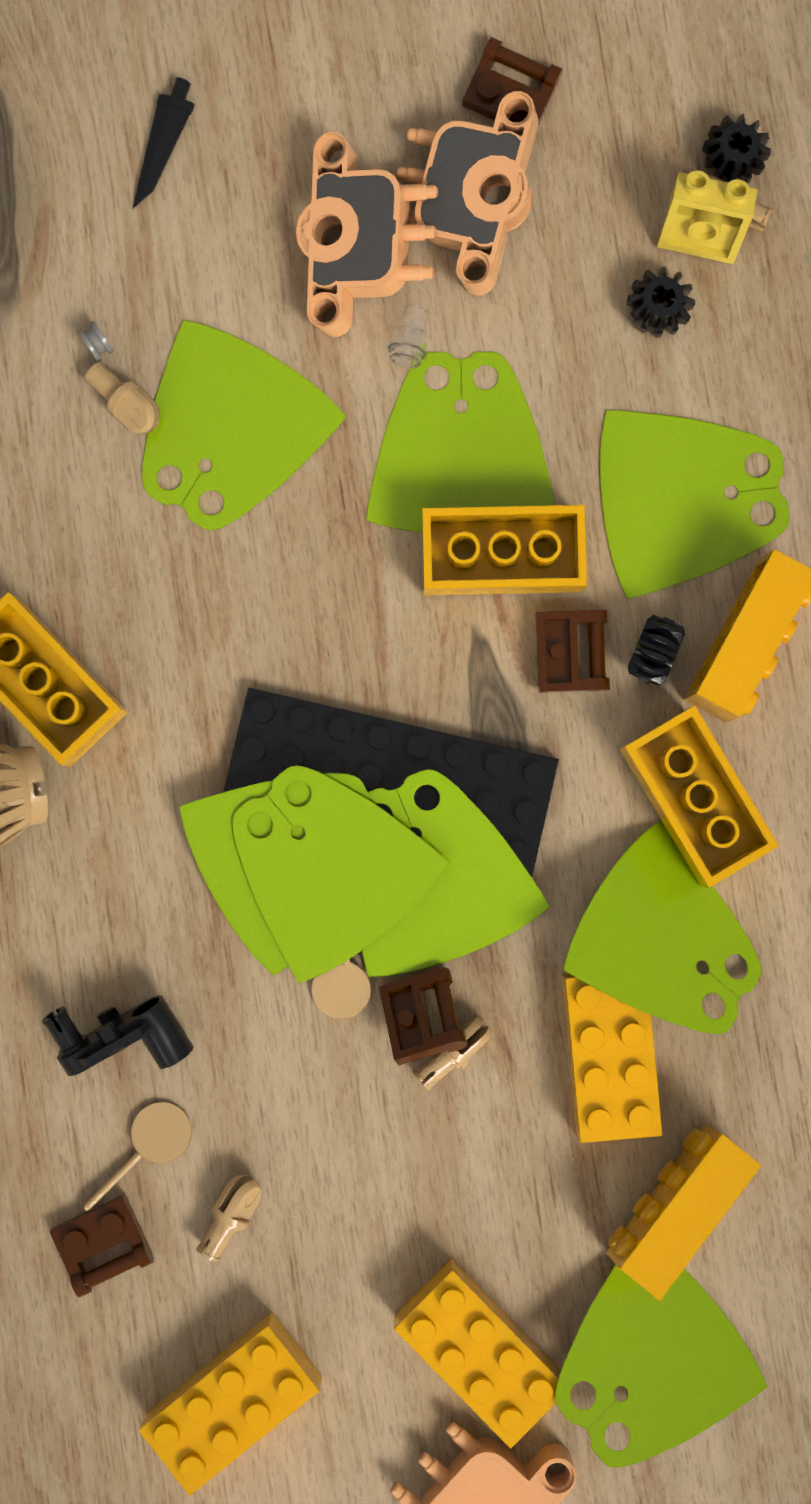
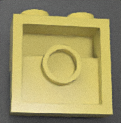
M698 170L692 171L689 174L678 172L670 196L668 210L659 234L657 248L734 264L753 218L758 189L750 188L745 181L739 179L731 180L729 183L710 179L706 173Z

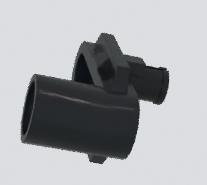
M162 995L152 997L122 1015L118 1013L115 1007L108 1008L97 1016L102 1026L86 1035L80 1034L64 1006L56 1009V1015L52 1011L42 1019V1023L46 1025L60 1047L57 1060L68 1076H74L89 1069L142 1039L160 1069L177 1064L188 1056L194 1048Z

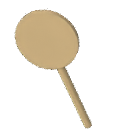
M349 959L334 969L313 978L311 986L312 998L318 1009L325 1015L335 1019H349L360 1014L367 1006L371 996V983L366 972Z
M155 1102L146 1106L137 1114L131 1128V1138L137 1152L84 1204V1210L89 1211L142 1157L154 1163H167L177 1159L185 1152L191 1141L192 1127L187 1114L179 1106L169 1102Z

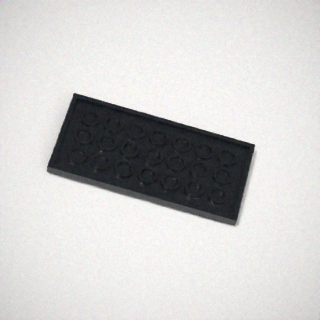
M248 687L223 792L274 780L291 766L307 767L322 774L341 773L356 776L362 781L368 792L377 788L397 790V788L404 784L408 776L423 770H435L459 787L488 818L532 877L559 759ZM423 785L416 790L414 801L417 807L428 811L434 809L439 804L440 795L435 787ZM381 803L376 804L393 816L390 807ZM412 827L410 830L421 838V830L417 827Z

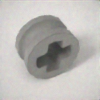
M92 321L89 323L90 327L88 330L83 331L80 329L77 333L98 362L102 359V353H112L114 350L95 322Z

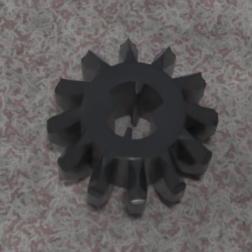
M744 113L739 115L736 123L727 115L722 119L720 126H712L708 132L709 139L705 140L702 146L703 153L708 155L704 160V168H716L713 176L719 179L722 175L727 176L728 183L731 180L737 179V177L749 183L752 179V174L758 176L763 172L765 168L763 161H767L771 154V149L765 146L769 140V133H757L760 126L759 120L752 122L751 125L745 124L746 118Z
M666 267L660 268L658 277L651 270H647L644 272L643 281L635 280L631 289L634 294L628 296L626 304L634 308L629 315L630 321L643 320L639 328L641 333H645L648 327L651 326L654 327V336L656 338L661 337L664 327L671 335H674L679 329L678 323L686 325L689 322L691 316L688 311L692 310L695 306V300L688 297L693 287L692 284H679L682 278L681 272L675 273L672 279L668 277ZM655 297H657V299H658L659 302L667 301L668 304H667L666 308L664 307V305H663L662 303H658V304L655 305V304H654V299H655Z
M656 615L649 617L628 664L629 674L647 684L652 683L659 686L664 683L685 636L684 627L667 617L662 618Z

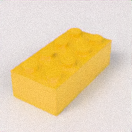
M585 505L422 508L424 596L583 592L587 586Z
M776 549L757 562L685 695L684 701L695 705L697 708L723 722L740 718L743 713L745 715L750 714L760 695L755 692L756 687L762 678L767 680L778 663L779 658L774 656L777 648L782 642L786 644L790 640L798 625V622L793 620L801 606L806 608L811 601V568Z
M8 592L0 599V702L60 765L72 767L128 711L19 597Z
M695 705L619 749L700 886L710 888L779 847Z
M561 974L575 1131L580 1143L663 1136L651 1015L607 995L571 974Z
M703 1125L700 1130L695 1128L688 1134L682 1144V1148L685 1150L676 1162L671 1160L662 1168L657 1177L660 1183L651 1194L645 1193L637 1201L632 1211L635 1214L626 1227L623 1225L618 1227L608 1241L610 1248L606 1254L624 1273L659 1301L762 1166L724 1134L706 1125Z
M452 1258L394 1315V1330L510 1449L556 1404L555 1393L561 1369Z
M271 1312L145 1414L138 1431L187 1494L191 1496L320 1391L322 1375L274 1313Z

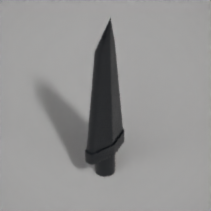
M176 78L170 95L159 94L133 208L155 190L189 116L192 115L195 105L186 100L191 83L183 78Z

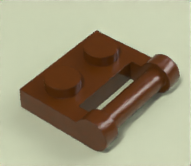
M490 37L481 61L463 97L462 106L495 120L502 98L513 91H522L527 93L533 100L539 126L560 80L563 68L554 64L548 67L503 47L502 41ZM495 61L543 82L540 91L493 71L492 68ZM518 110L510 116L509 121L521 122L527 117L528 112Z
M607 610L536 612L539 693L610 690V678L606 677L604 624L608 623ZM577 624L588 625L590 678H579Z
M445 967L436 968L379 986L394 1061L398 1065L445 1051H459L467 1046L465 1032L459 1028L450 985L453 983L450 969ZM429 989H434L444 1030V1033L433 1036L423 992Z
M126 1194L50 1230L51 1237L70 1276L71 1286L79 1298L91 1293L92 1287L138 1265L143 1268L154 1263L151 1248ZM129 1239L132 1251L90 1271H85L82 1261Z

